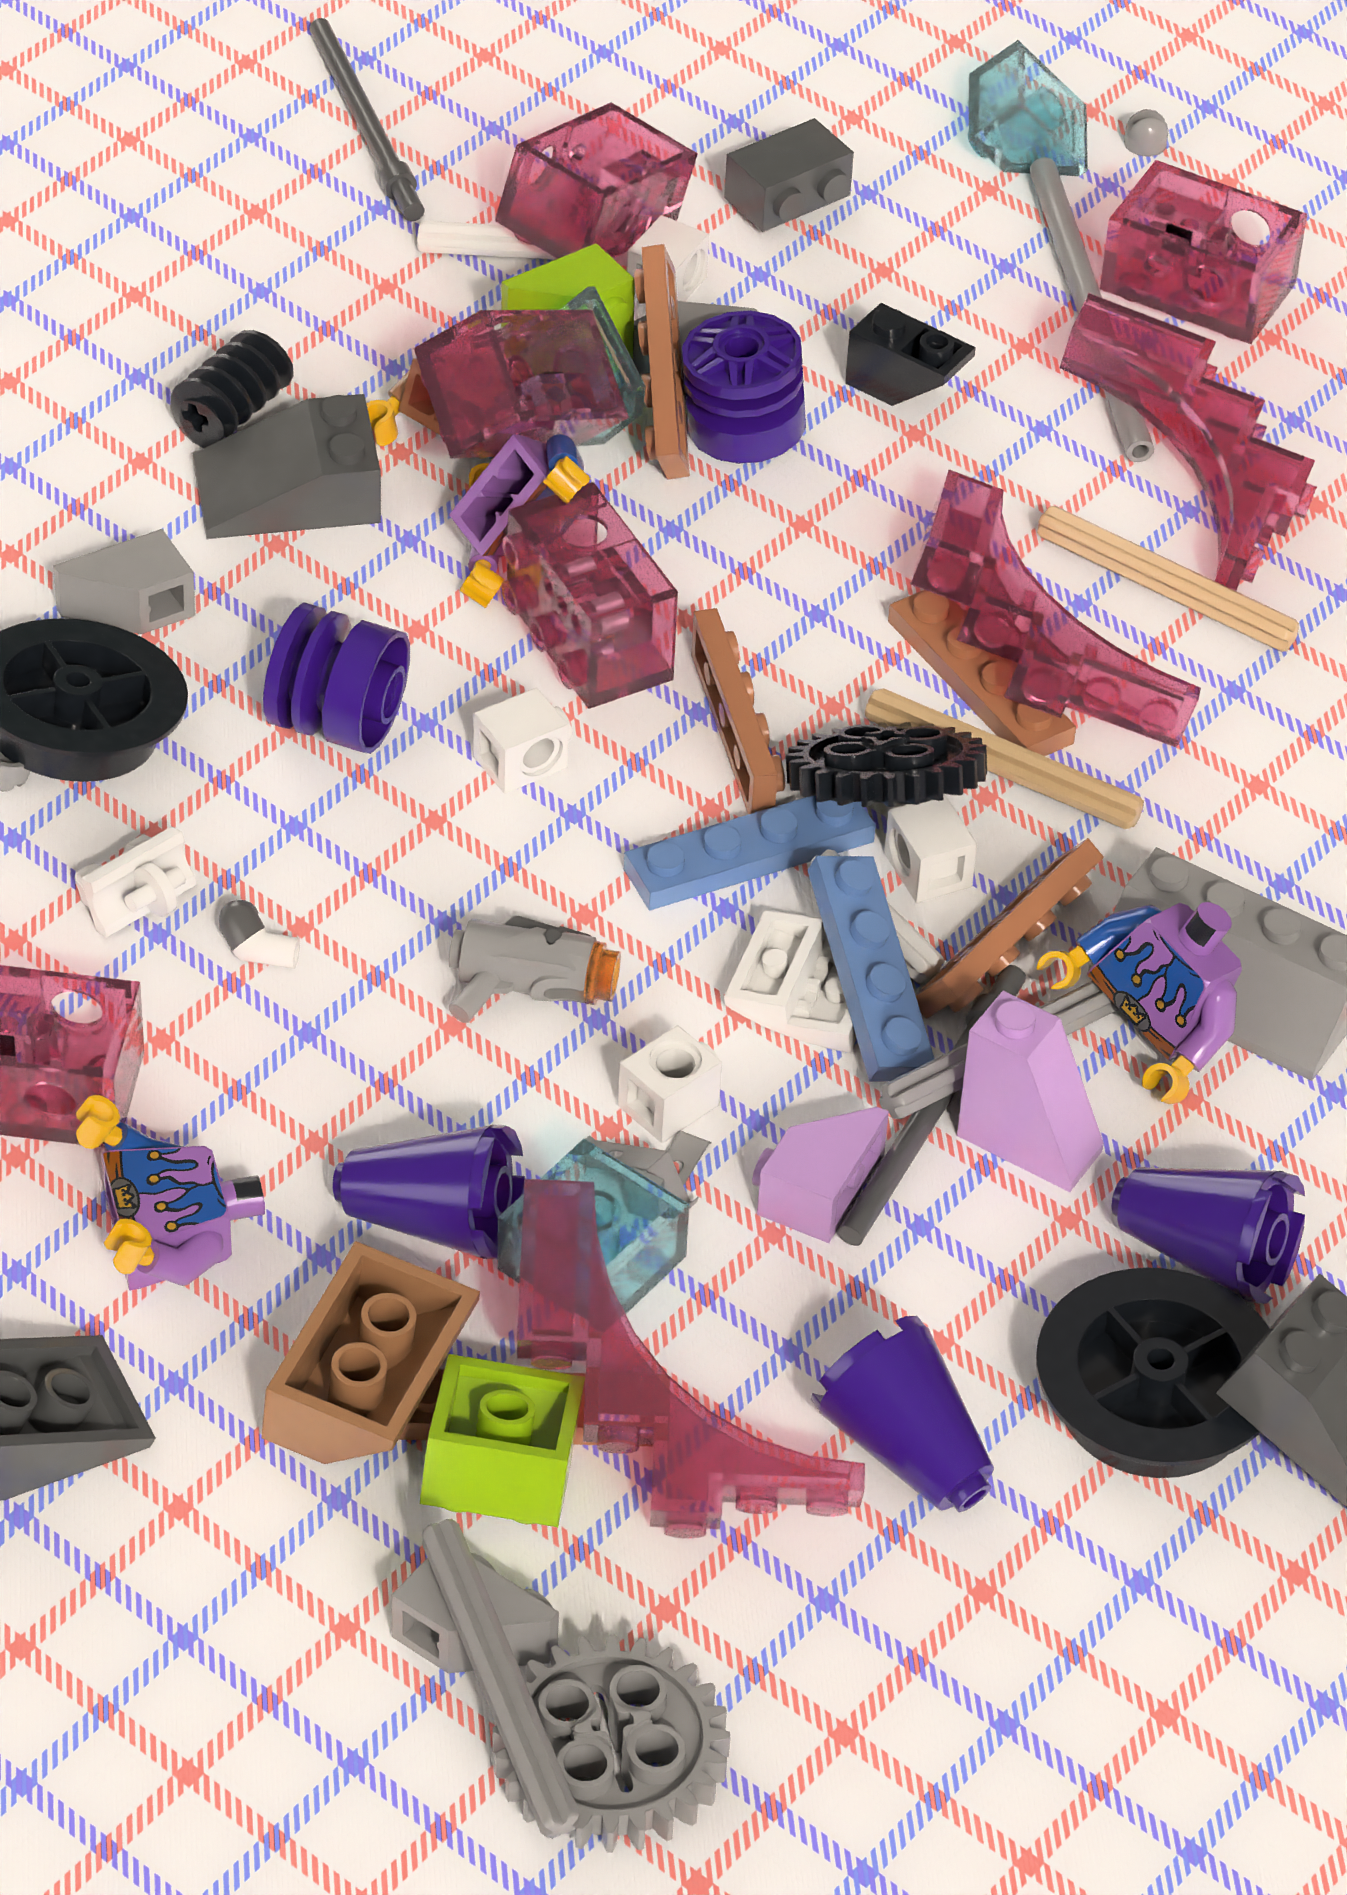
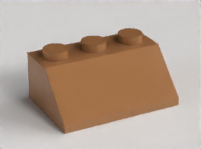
M355 1241L266 1388L262 1439L322 1464L393 1450L478 1303L480 1291Z

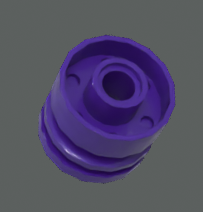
M749 310L720 314L706 319L691 330L682 345L688 432L696 447L714 459L741 464L769 460L783 455L796 445L806 429L801 337L791 324L775 315Z
M303 602L292 611L284 623L273 647L268 664L263 691V713L268 724L287 729L294 726L296 732L310 736L323 728L327 742L371 754L382 744L389 733L401 705L410 666V642L407 633L365 620L360 621L351 629V623L346 614L330 611L327 614L325 608Z

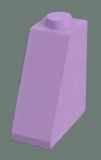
M1002 991L969 1030L957 1136L1071 1192L1102 1153L1104 1142L1061 1019L1010 993Z

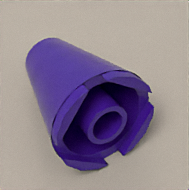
M489 1125L350 1151L345 1161L338 1163L335 1168L333 1195L337 1202L342 1203L344 1212L350 1217L483 1259L501 1260L505 1256L499 1248L500 1246L513 1247L523 1216L525 1176L513 1175L511 1155L523 1156L521 1142L515 1130L507 1125Z
M1139 1167L1133 1170L1128 1178L1123 1177L1117 1183L1112 1197L1111 1208L1112 1213L1117 1216L1119 1228L1123 1232L1201 1276L1222 1285L1242 1299L1257 1304H1267L1273 1298L1264 1292L1270 1283L1279 1286L1284 1285L1298 1255L1304 1231L1305 1214L1294 1212V1194L1305 1196V1190L1297 1175L1284 1171Z
M904 1316L895 1320L902 1329L901 1332L885 1340L881 1333L876 1330L844 1353L819 1380L827 1391L825 1395L812 1393L810 1400L823 1417L938 1510L943 1511L955 1507L958 1512H964L981 1501L990 1491L991 1485L987 1480L993 1473L994 1466L930 1329L925 1326L918 1316Z

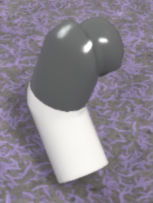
M246 900L231 901L221 909L219 929L238 959L295 969L300 952V938L268 933L258 915L257 908Z

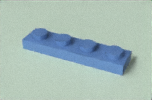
M810 796L625 851L623 869L650 911L811 862L816 855L821 856L828 849L840 853L873 843L876 824L866 809L861 806V802H852L839 806L835 801L817 802L816 796Z
M816 856L807 871L869 1082L891 1081L935 1058L874 856Z

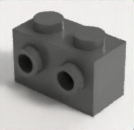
M813 118L728 153L726 156L724 198L760 231L765 232L850 196L854 152L816 118Z

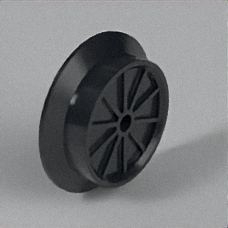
M63 618L29 621L0 631V752L13 763L23 764L24 769L49 778L78 782L100 781L122 776L145 763L152 755L156 743L169 736L181 723L185 715L188 689L179 667L163 650L130 631L100 622Z
M1133 1268L1114 1271L1081 1284L1055 1305L1040 1331L1036 1351V1371L1042 1392L1050 1407L1066 1425L1074 1439L1093 1457L1117 1470L1133 1475L1151 1478L1182 1477L1214 1466L1260 1434L1259 1430L1216 1393L1269 1330V1326L1245 1300L1209 1279L1183 1271L1164 1268Z

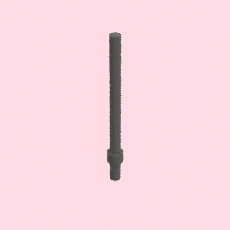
M324 18L314 20L310 25V32L381 170L379 180L387 196L396 200L406 220H419L424 215L425 209L415 191L417 181L407 163L399 160L329 21Z
M1008 965L1001 971L989 992L977 997L966 1015L967 1027L952 1050L968 1043L969 1030L1002 991L1017 996L1026 981V975L1022 969L1015 965ZM956 1092L911 1114L839 1228L838 1234L844 1242L852 1246H859L863 1242Z

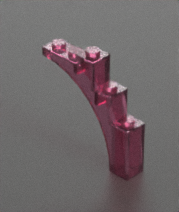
M1088 293L1072 327L1059 368L1101 387L1133 407L1171 441L1192 467L1209 498L1218 530V566L1214 581L1237 591L1241 580L1253 583L1265 550L1257 548L1256 544L1259 543L1268 547L1273 533L1285 537L1294 515L1305 519L1317 486L1307 483L1315 460L1263 441L1267 426L1257 422L1265 400L1214 381L1218 367L1209 364L1216 341Z
M949 469L930 515L910 584L965 604L966 607L957 640L1013 661L1005 690V698L1059 718L1062 717L1065 707L1177 748L1199 700L1201 687L1158 670L1116 647L1075 618L1048 594L1025 567L1010 541L1002 514L1004 490Z
M524 1179L517 1358L531 1359L530 1363L532 1366L552 1370L569 1368L572 1366V1361H586L583 1442H596L598 1450L617 1454L636 1452L639 1450V1444L653 1445L650 1527H664V1534L675 1538L690 1539L706 1536V1529H720L722 1502H734L736 1510L752 1514L776 1512L778 1504L806 1505V1512L808 1514L825 1517L845 1515L848 1513V1507L860 1508L865 1487V1463L809 1456L759 1439L709 1411L665 1372L634 1332L610 1284L597 1236L594 1182Z

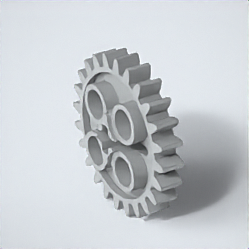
M610 1634L606 1641L605 1650L595 1651L592 1644L584 1636L579 1637L578 1655L570 1657L559 1646L551 1647L550 1668L532 1659L527 1662L526 1686L579 1810L578 1827L575 1829L576 1848L582 1849L591 1835L596 1834L602 1835L603 1845L607 1853H613L618 1835H628L636 1849L642 1850L644 1849L645 1831L652 1828L660 1837L669 1841L673 1836V1817L691 1826L696 1824L698 1803L712 1806L715 1802L716 1783L725 1782L727 1757H729L730 1732L726 1731V1707L714 1705L716 1687L713 1683L696 1686V1664L685 1665L676 1671L672 1669L674 1650L669 1647L653 1659L646 1656L647 1646L646 1639L639 1638L631 1651L627 1652L620 1650L616 1634ZM594 1692L601 1693L604 1697L608 1710L610 1738L606 1731H600L601 1709ZM629 1704H642L646 1706L634 1707ZM559 1718H572V1719H575V1720H574V1721H562V1720H559ZM496 1725L493 1727L492 1752L495 1753L496 1778L506 1779L505 1798L508 1802L524 1799L523 1819L527 1823L534 1821L535 1817ZM612 1745L617 1753H622L621 1774L629 1792H622L619 1789L614 1773L615 1763ZM648 1763H661V1764H664L665 1766L653 1767V1766H650V1765H647V1764H648ZM578 1777H589V1778H592V1779H595V1780H592V1781H580V1780H576V1778H578Z

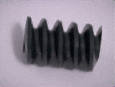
M255 330L239 332L231 338L229 343L219 348L215 355L206 359L201 367L192 371L187 379L174 387L170 398L171 410L177 425L184 435L202 448L232 435L237 431L238 425L247 422L251 418L252 413L261 410L265 406L266 401L275 398L280 389L290 385L294 376L293 363L281 345L268 335Z

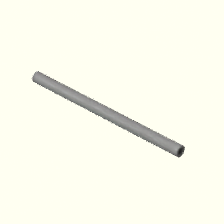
M1039 158L1031 164L1030 174L1125 453L1130 461H1145L1153 455L1154 445L1056 163L1051 158Z

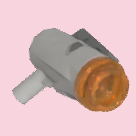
M515 915L505 924L471 919L468 921L465 931L458 929L454 931L450 945L449 967L459 968L458 977L460 982L468 984L449 1005V1010L457 1020L469 1023L492 994H507L512 991L529 994L532 999L538 1001H574L589 1005H596L598 1000L612 1002L619 979L621 952L607 949L606 942L597 941L596 937H592L589 934L563 926L555 927Z

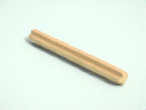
M1049 506L1039 519L1037 533L1041 538L1269 647L1284 652L1291 647L1297 638L1299 623L1296 619L1062 508Z
M887 689L874 690L869 697L865 716L874 723L885 722L889 726L895 727L905 722H910L911 727L934 724V727L939 728L955 727V733L971 732L972 738H982V744L987 746V771L1123 829L1135 827L1140 819L1144 801L1135 794Z

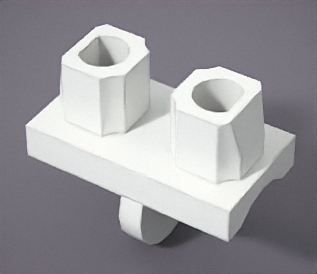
M171 826L152 838L142 834L128 842L122 855L103 866L92 863L76 872L75 881L81 901L90 909L96 932L108 937L149 912L164 917L177 908V896L197 885L195 875L185 857V839L182 831Z

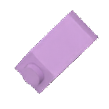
M873 1107L789 1127L774 1150L766 1148L756 1164L752 1183L759 1187L757 1215L830 1243L884 1156L889 1111Z

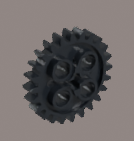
M884 722L878 725H854L842 729L834 728L831 729L832 735L814 733L812 734V740H798L797 746L789 747L788 754H786L787 784H790L791 791H800L801 797L816 796L817 802L832 800L837 802L839 806L852 802H861L862 807H869L875 802H883L888 807H894L897 803L920 805V803L931 800L942 801L944 800L943 794L960 796L963 795V789L978 788V782H985L987 774V746L982 744V738H972L971 732L955 733V727L939 728L934 727V724L911 727L910 722H905L895 727L889 726Z

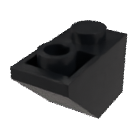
M880 303L849 331L845 384L894 406L945 385L975 356L976 347L897 309Z

